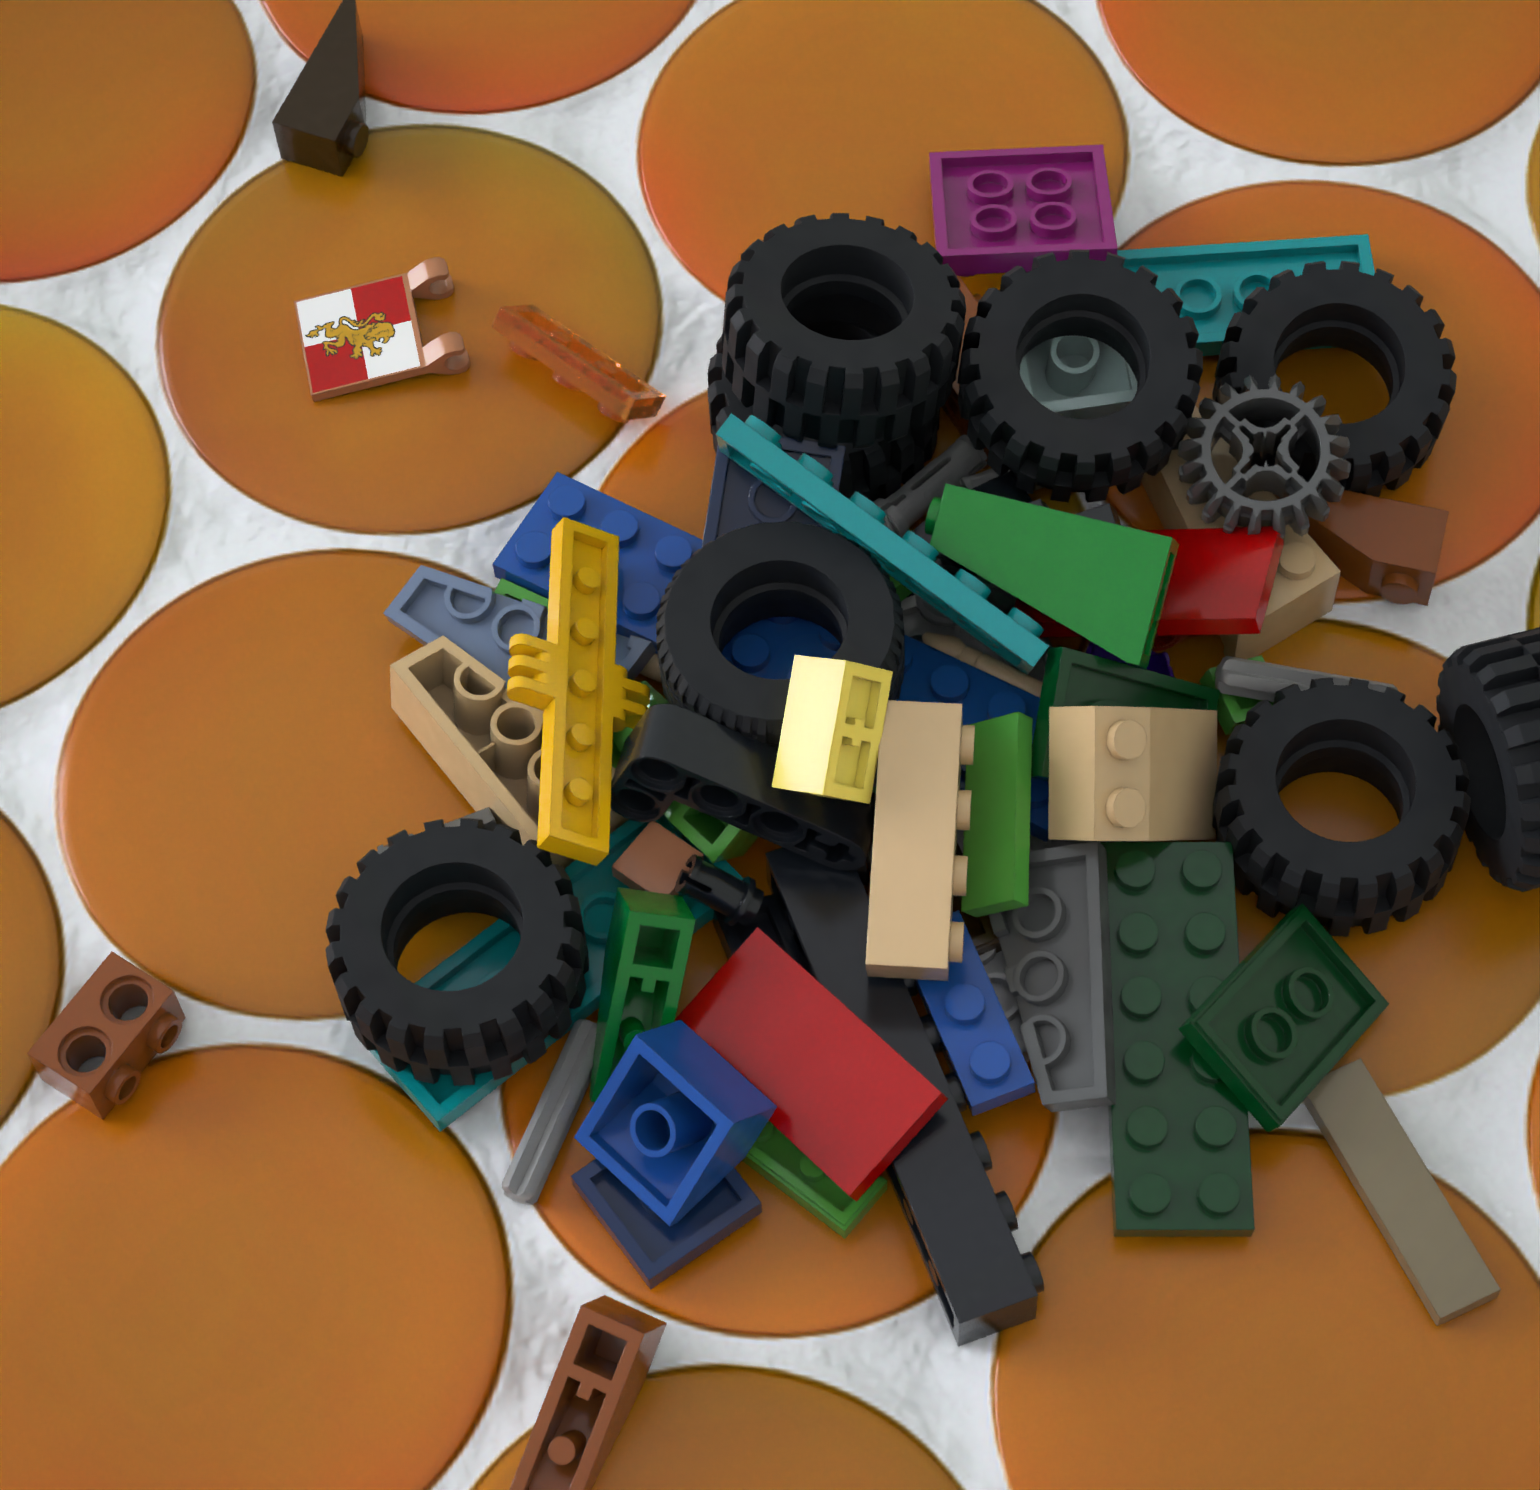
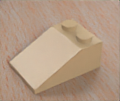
M1126 706L1049 707L1048 839L1077 841L1216 840V829L1212 827L1217 783V710Z

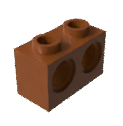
M111 951L27 1054L44 1082L103 1120L115 1105H122L133 1095L139 1085L142 1071L155 1055L166 1052L175 1043L181 1032L182 1022L186 1017L174 990ZM136 1006L147 1007L143 1014L136 1019L120 1020L122 1015L130 1008ZM105 1057L103 1063L95 1070L78 1072L80 1066L88 1059Z

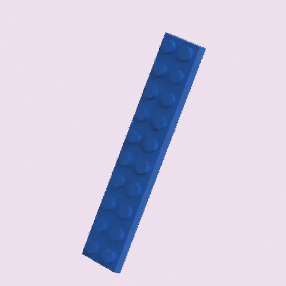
M557 472L493 562L495 577L500 580L503 578L549 599L552 529L563 517L619 536L616 634L630 638V635L651 641L657 650L656 623L658 610L661 608L662 596L665 595V589L672 582L675 572L681 569V565L690 559L694 552L702 548L703 540ZM774 617L755 622L739 631L727 643L721 654L732 665L753 676L765 679H790L794 655L831 659L837 653L841 644L829 631L811 621L795 617ZM905 635L904 679L901 685L900 697L897 701L962 704L963 725L977 723L1014 712H1021L1033 718V743L1040 702L1039 697ZM961 765L960 790H965L966 765ZM1031 778L1030 835L1047 842L1049 782Z

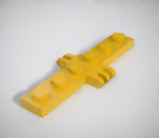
M563 517L552 529L547 641L523 633L515 634L510 638L509 653L512 657L508 661V675L511 678L507 682V696L513 701L543 710L537 848L597 866L609 854L613 732L622 731L625 727L634 729L643 714L649 709L647 705L650 703V688L643 683L628 679L627 669L615 664L619 536Z

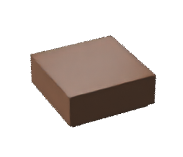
M651 821L612 865L613 877L631 889L678 896L679 894L675 892L678 876L682 869L688 873L691 870L685 863L694 854L704 860V854L656 821Z

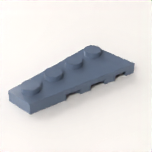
M420 565L383 613L390 623L424 646L441 636H445L505 680L506 689L507 682L511 678L508 675V661L512 657L509 653L510 638L515 634L523 633L547 641L548 609L546 606L526 599L518 601L497 594L490 587L424 565ZM616 634L615 664L625 667L628 671V679L635 680L657 650L651 641L630 635V638Z

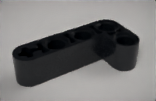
M673 704L652 705L646 710L624 742L611 782V809L622 817L633 821L651 822L662 817L671 803L677 801L820 864L837 870L849 871L859 869L865 865L874 832L876 794L872 792L871 802L866 804L773 788L772 782L778 753L777 748L743 736L736 730L733 731L686 708Z

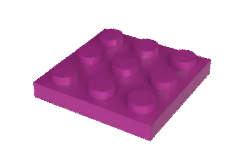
M1103 144L929 152L935 249L943 257V264L948 263L957 276L970 277L977 274L1007 273L1016 266H1022L1027 273L1032 270L1034 257L1051 252L1055 254L1056 261L1068 260L1070 250H1089V259L1106 261L1107 252L1117 255L1118 248Z

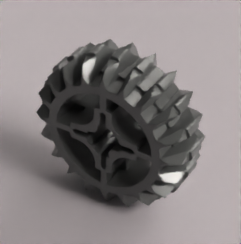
M1277 374L1270 377L1267 389H1258L1257 381L1249 375L1244 378L1243 393L1238 394L1232 386L1225 382L1219 389L1220 403L1206 397L1199 403V413L1202 418L1190 417L1187 419L1185 433L1191 439L1179 442L1178 456L1187 462L1179 467L1178 476L1181 482L1193 484L1187 490L1186 495L1190 505L1207 502L1201 516L1205 524L1214 522L1223 516L1225 518L1223 532L1231 534L1236 527L1242 526L1248 527V535L1259 534L1261 527L1273 526V530L1281 534L1280 537L1284 539L1286 525H1290L1295 533L1303 537V535L1308 533L1310 527L1308 516L1321 522L1329 517L1330 508L1326 501L1339 502L1341 500L1344 487L1339 481L1349 477L1351 464L1341 457L1349 452L1350 441L1348 437L1335 435L1340 430L1342 423L1339 414L1321 417L1326 406V400L1323 395L1314 397L1306 403L1303 401L1305 385L1301 381L1293 385L1290 393L1280 391L1281 380ZM1271 420L1279 423L1273 427L1261 428L1256 427L1249 421ZM1301 437L1305 439L1311 448L1316 463V471L1309 482L1305 481L1298 474L1300 467L1290 457L1295 450L1296 441ZM1220 438L1230 445L1229 453L1238 462L1233 468L1231 479L1226 484L1216 472L1211 457L1212 450ZM1260 453L1262 459L1264 453L1271 455L1276 453L1274 466L1268 467L1267 461H1265L1264 467L1255 464L1251 468L1253 454ZM1267 491L1275 494L1280 499L1260 501L1248 497L1255 492Z

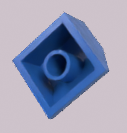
M678 1020L635 1035L574 1138L668 1226H672L678 1223L746 1157L777 1108V1105L682 1020Z

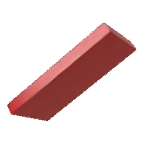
M1273 526L1261 527L1259 534L1249 535L1248 527H1236L1231 534L1223 532V528L1143 530L1172 537L1179 543L1156 636L1261 633L1284 545V539L1280 537L1281 534L1273 530ZM1016 599L1014 607L1028 615L1044 629L1040 637H1083L1020 599Z
M759 927L754 930L675 1018V1021L682 1020L777 1105L769 1121L856 1202L949 1099Z

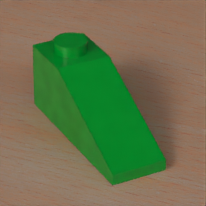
M617 888L604 954L589 1095L591 1102L597 1100L636 1034L675 1022L696 921L682 896Z

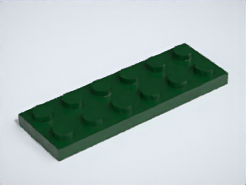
M1100 842L1107 851L1116 1104L1108 1105L1114 1237H1251L1255 1230L1248 1110L1178 1030L1239 965L1233 846L1230 842Z

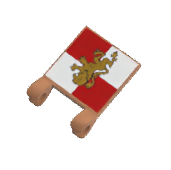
M433 257L427 259L407 273L294 301L310 393L314 402L427 373L454 375L467 371L470 366V360L460 333L448 332L442 334L425 346H423L414 298L439 300L452 295L454 292L453 280L444 258Z

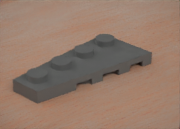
M1099 841L1030 851L1028 906L989 914L993 932L999 937L1007 966L1004 971L1010 993L1016 997L1023 1022L1020 1028L1042 1105L1051 1112L1115 1105L1116 1087L1107 851Z

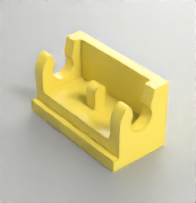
M794 655L772 787L809 793L815 796L870 804L878 761L879 743L882 738L893 671L847 660Z

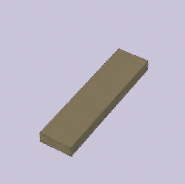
M1361 1058L1328 1073L1303 1102L1436 1326L1497 1298L1501 1290Z

